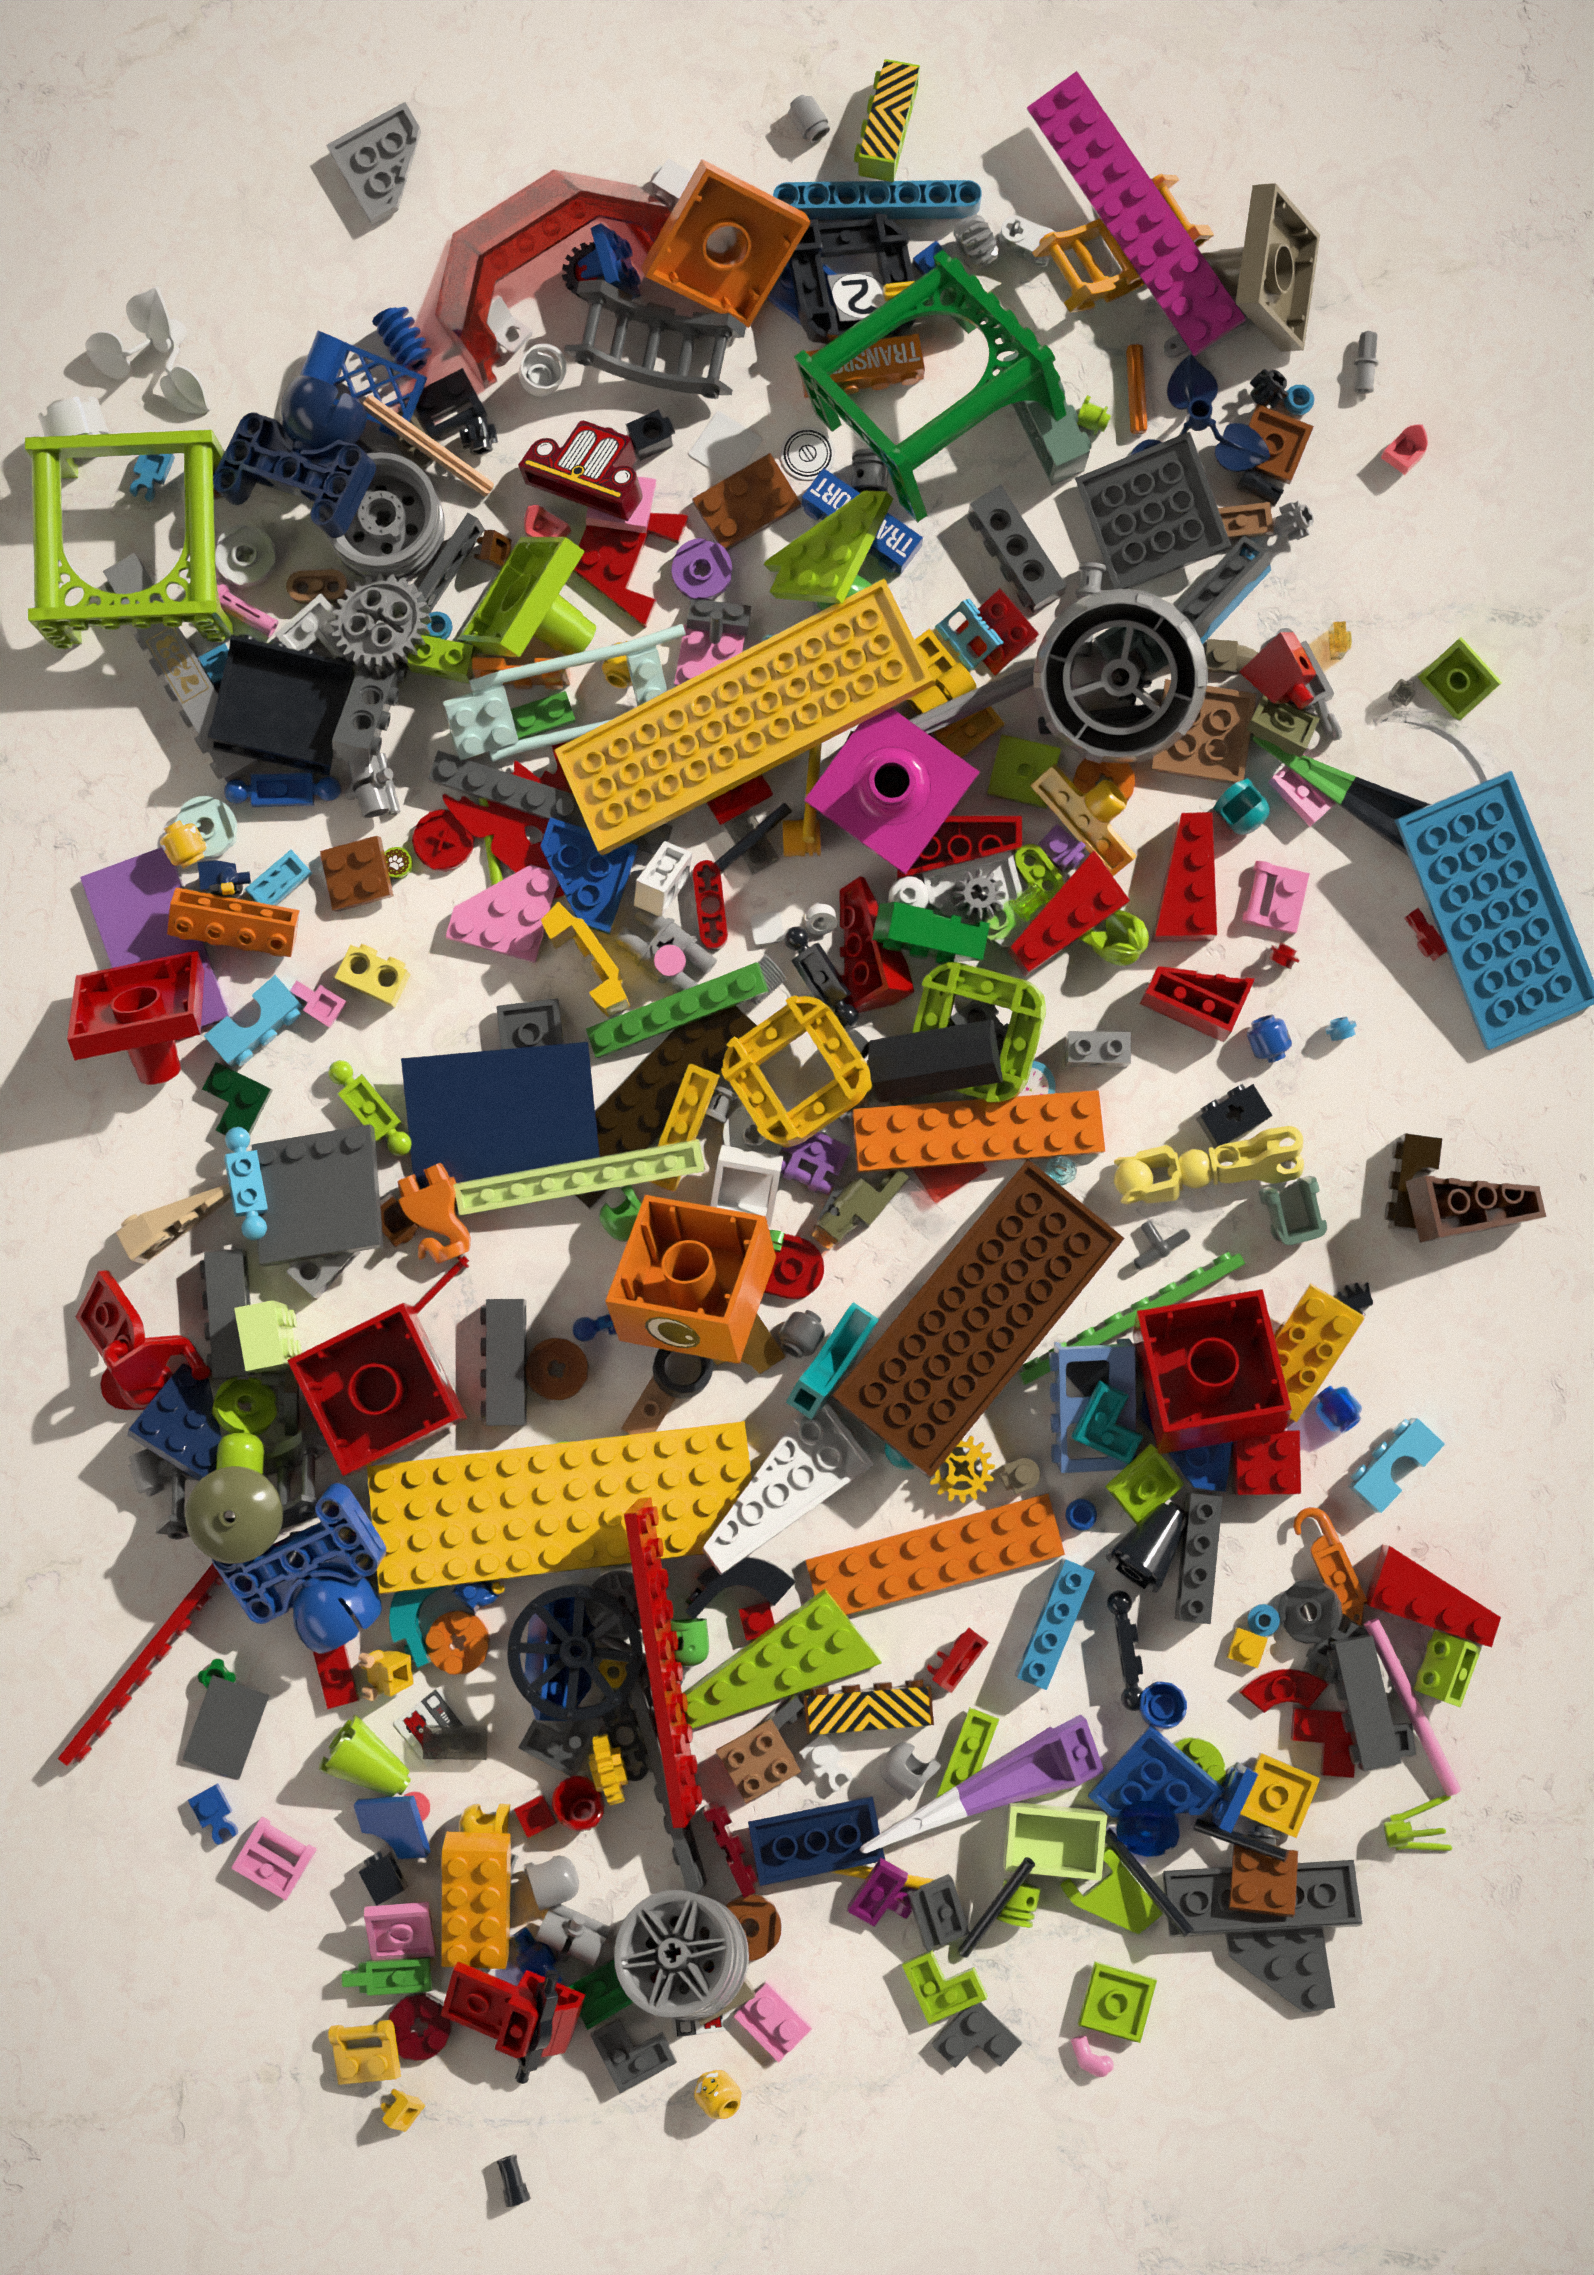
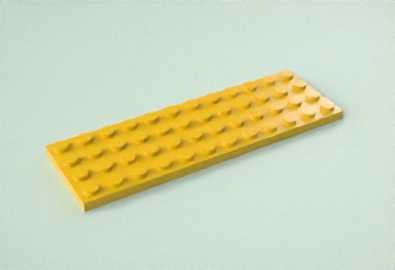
M882 579L847 597L843 604L836 603L556 748L555 752L597 851L603 856L936 685L886 580Z
M745 1421L368 1466L367 1475L372 1524L386 1546V1554L377 1568L379 1594L631 1564L624 1513L639 1498L651 1497L652 1505L656 1506L658 1510L659 1523L656 1526L657 1537L662 1539L664 1547L661 1560L704 1555L705 1553L702 1551V1548L752 1480Z

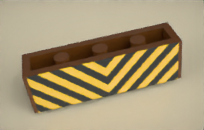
M923 1679L905 1680V1686L892 1687L891 1681L875 1682L872 1689H861L860 1684H848L841 1686L842 1691L829 1692V1687L827 1686L810 1688L809 1694H804L807 1735L934 1725L930 1684H924Z

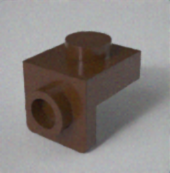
M389 1193L380 1201L382 1232L391 1244L397 1247L400 1244L408 1243L415 1236V1231L419 1226L408 1219L397 1199Z

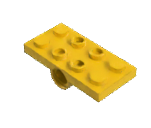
M930 628L914 639L936 685L906 700L917 715L976 689V683L967 669L961 663H956ZM990 706L936 730L932 734L939 743L962 759L1003 728L1005 723Z
M1311 1283L1286 1321L1282 1322L1274 1334L1292 1408L1289 1418L1295 1422L1299 1420L1365 1319L1364 1315Z

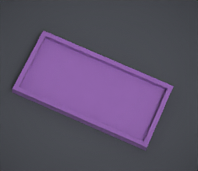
M162 847L80 877L112 968L198 950L205 971L201 1029L219 1023L227 1015L230 1017L204 942L192 939L182 940L178 937L167 935L170 902L175 888L184 889L177 866L170 863Z

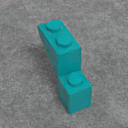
M853 1302L814 1361L796 1382L786 1403L812 1420L827 1403L839 1380L854 1365L879 1319Z

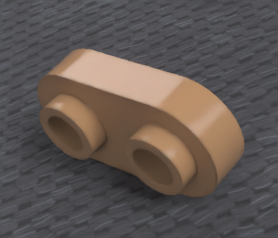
M335 569L304 570L294 572L289 576L286 582V589L291 599L300 604H309L321 593L330 603H335L338 599H344L347 596L345 590H349V583L344 574ZM331 584H338L339 588L337 591H329ZM302 585L308 586V590L305 593H299L298 589Z

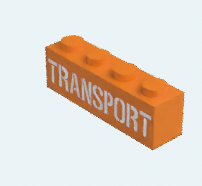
M919 333L877 341L831 374L830 378L847 395L859 392V389L871 388L872 390H882L889 387V384L913 385L918 383L919 380L924 379L925 372ZM818 349V350H812V351H806V353H807L809 356H812L813 354H815V353H816L817 351H819L820 349ZM801 378L804 398H809L805 385Z

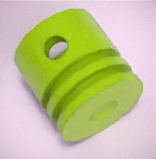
M1004 1879V1880H1003L1002 1888L1004 1887V1885L1007 1883V1881H1008L1009 1879ZM1023 1882L996 1919L1008 1924L1032 1928L1033 1922L1031 1920L1035 1918V1914L1032 1912H1036L1041 1889Z

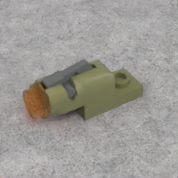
M900 1169L895 1175L890 1171L879 1184V1187L883 1189L880 1193L861 1178L848 1183L847 1186L836 1185L819 1214L817 1223L813 1226L815 1230L811 1233V1236L830 1251L834 1245L838 1246L840 1241L859 1225L857 1223L858 1220L870 1227L907 1182L909 1176Z

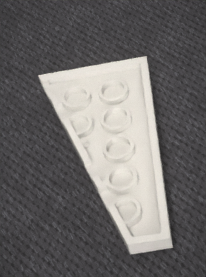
M828 1402L812 1420L802 1413L797 1416L702 1548V1551L720 1575L724 1574L874 1465Z

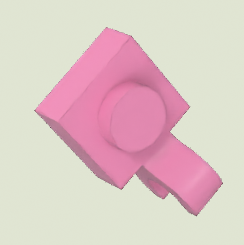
M296 980L290 989L294 995L307 1002L303 1011L329 1028L332 1027L347 1004L345 1000L322 985H319L314 992Z

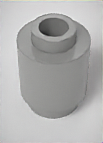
M800 95L790 103L791 108L788 111V115L804 139H808L810 143H815L827 135L830 131L827 125L828 119L813 96Z
M145 1449L128 1457L131 1463L128 1467L139 1494L146 1492L147 1497H150L165 1490L164 1484L168 1483L169 1480L165 1476L158 1475V1463L161 1460L157 1454L149 1449Z

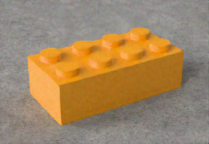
M446 1832L442 1847V1967H455L459 1961L473 1968L506 1969L510 1952L511 1834Z

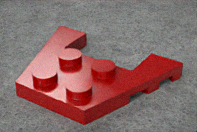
M650 513L646 533L586 525L579 543V547L585 552L573 571L601 594L603 593L612 600L622 611L632 616L637 623L647 627L656 600L627 588L648 535L652 534L679 544L688 522V515Z

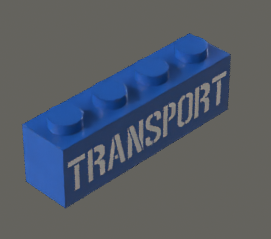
M823 468L802 496V507H804V512L810 518L816 521L819 519L824 520L860 493ZM887 512L867 555L870 553L879 560L878 564L890 573L895 571L901 575L922 547L923 537Z

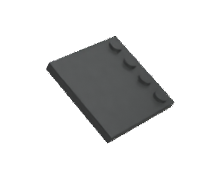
M1191 432L1075 478L1114 589H1130L1232 548Z
M371 1124L251 1144L252 1151L257 1150L268 1207L266 1213L258 1214V1216L265 1220L267 1225L266 1234L258 1240V1256L261 1266L266 1267L383 1248L375 1130Z

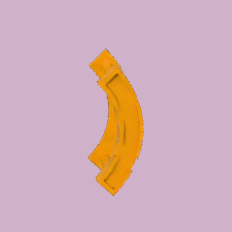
M1159 174L1151 179L1197 248L1214 236L1208 225L1190 224L1169 191L1179 181L1176 175ZM1100 218L1072 230L1057 233L1050 232L1040 239V245L1032 252L1034 257L1051 255L1072 288V296L1064 302L1070 313L1092 309L1096 306L1094 302L1103 298L1106 303L1111 302L1144 285V282ZM1100 235L1123 270L1120 274L1110 278L1109 276H1104L1084 244ZM1074 250L1093 283L1081 281L1064 251Z

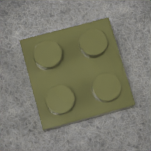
M1263 695L1246 730L1252 732L1259 739L1267 740L1279 746L1284 752L1302 758L1320 718L1303 709L1299 710L1297 706L1290 702L1274 704Z

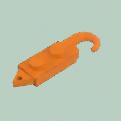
M1314 1507L1305 1508L1294 1519L1293 1527L1295 1534H1301L1300 1526L1304 1519L1311 1517L1317 1520L1323 1535L1313 1542L1310 1548L1311 1557L1322 1582L1336 1592L1341 1602L1342 1614L1361 1626L1363 1606L1367 1599L1342 1542H1340L1330 1518L1324 1511ZM1355 1614L1359 1616L1357 1620L1354 1619Z

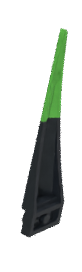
M1256 736L1253 737L1255 743L1408 856L1395 820L1430 805L1429 803L1356 777L1303 755L1300 758L1294 754H1288L1279 746L1267 740L1259 739Z

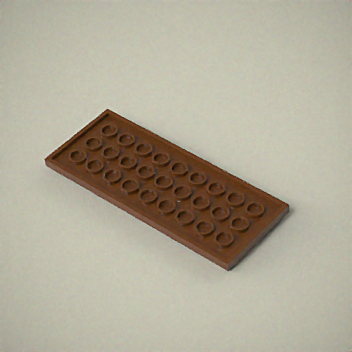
M1027 1159L831 1398L930 1479L1125 1238L1032 1161Z

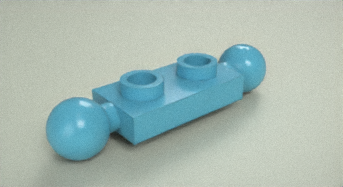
M234 1127L225 1136L226 1146L234 1152L225 1154L224 1157L235 1217L246 1216L241 1226L242 1233L247 1239L255 1241L261 1239L266 1234V1222L258 1214L266 1213L268 1207L257 1150L246 1151L250 1144V1135L245 1129Z

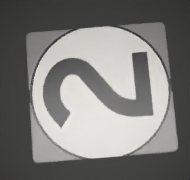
M879 271L827 276L840 321L862 320L887 302L884 300V285Z

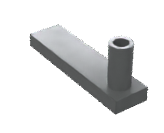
M470 513L466 514L418 588V592H422L426 599L425 602L430 608L428 614L432 612L477 543V538L481 537L485 530L479 519Z

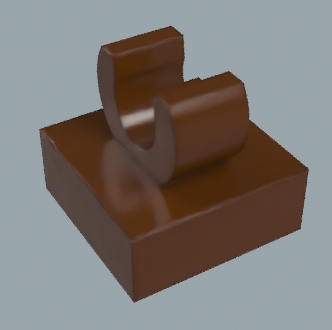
M484 530V536L477 538L476 541L482 545L481 553L474 554V558L500 570L510 555L512 540L495 530Z

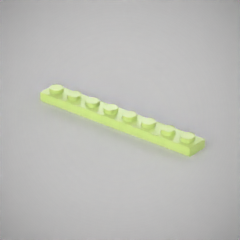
M696 1139L455 1183L453 1187L456 1193L455 1197L460 1216L704 1172L705 1166L700 1141Z

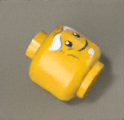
M179 820L164 828L166 835L161 838L160 845L172 865H181L184 869L204 858L203 852L206 850L207 845L195 824L188 823L183 825Z
M713 2070L705 2072L699 2077L694 2089V2098L708 2117L714 2120L728 2119L740 2107L742 2092L728 2073L723 2070Z

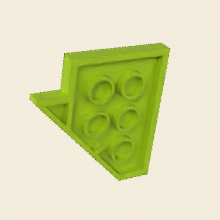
M863 491L767 559L763 565L770 572H778L769 592L776 599L843 604L894 498L887 491Z

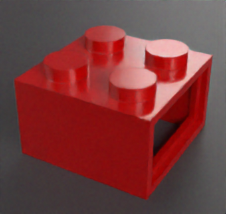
M1300 1430L1284 1431V1433L1232 1441V1494H1301Z

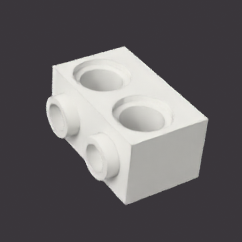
M664 841L636 880L634 906L662 917L689 879L692 852Z

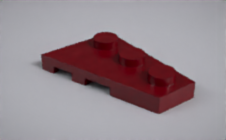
M717 1800L705 1805L703 1814L707 1822L712 1821L714 1825L712 1829L719 1847L725 1850L727 1854L725 1856L726 1861L743 1897L745 1898L756 1893L754 1884L759 1882L752 1864L746 1866L741 1856L746 1851L739 1835L733 1836L728 1825L733 1822L726 1806L720 1807Z

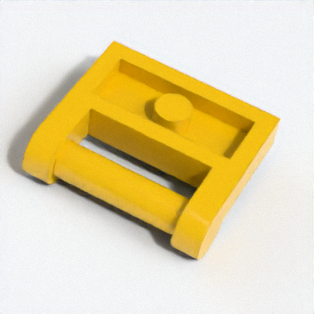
M382 2020L375 2025L346 2028L343 2025H334L329 2028L328 2039L333 2046L338 2085L394 2080L401 2077L395 2029L391 2020ZM379 2037L382 2045L358 2048H348L347 2046L348 2040Z

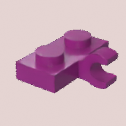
M880 1857L849 1902L847 1912L874 1927L887 1908L902 1918L907 1919L912 1912L907 1893L899 1891L908 1880V1872Z

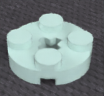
M198 796L190 799L180 808L181 811L177 819L175 818V822L180 820L183 825L193 823L197 829L202 827L201 821L206 820L209 824H214L210 834L205 835L204 832H200L207 845L206 850L203 852V859L218 857L236 843L237 820L232 810L225 803L213 797Z

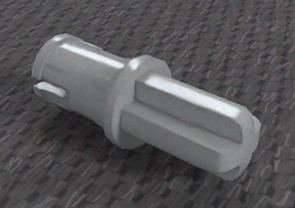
M1369 330L1361 332L1359 336L1358 358L1354 360V365L1357 366L1354 391L1360 394L1374 392L1375 367L1379 365V361L1376 359L1378 335L1376 332Z

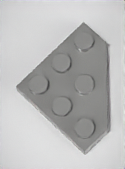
M406 102L326 145L371 225L398 211L420 138V126Z

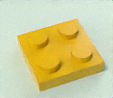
M1259 1752L1253 1767V1771L1258 1776L1240 1814L1297 1838L1320 1778Z

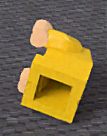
M374 1650L369 1654L361 1653L358 1656V1660H361V1662H358L359 1665H361L362 1669L367 1670L368 1682L374 1686L373 1688L370 1686L363 1687L362 1693L365 1694L362 1695V1698L374 1701L383 1692L384 1695L391 1697L414 1684L410 1655L399 1651Z

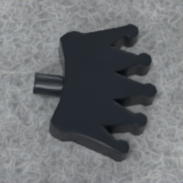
M1356 1282L1354 1284L1355 1293L1348 1285L1344 1287L1347 1297L1342 1292L1337 1293L1342 1303L1364 1316L1366 1314L1362 1308L1373 1305L1368 1282L1364 1284L1365 1291Z

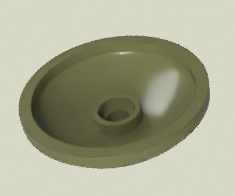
M231 1466L215 1470L202 1478L189 1496L185 1516L187 1530L197 1548L208 1557L229 1564L248 1562L265 1553L277 1539L283 1522L281 1498L274 1485L264 1475L253 1469ZM227 1511L234 1512V1522L230 1523L225 1519Z

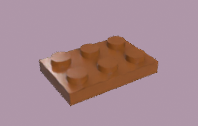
M771 453L692 498V503L713 537L726 551L802 507L801 501Z

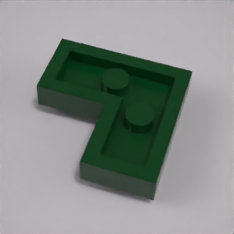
M215 1062L202 1090L229 1103L215 1130L225 1136L234 1127H241L251 1135L273 1091L271 1088L218 1062Z

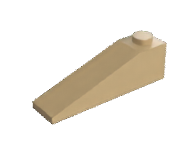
M229 1184L147 1211L139 1216L133 1214L121 1223L123 1228L116 1232L131 1261L142 1264L148 1263L231 1200Z

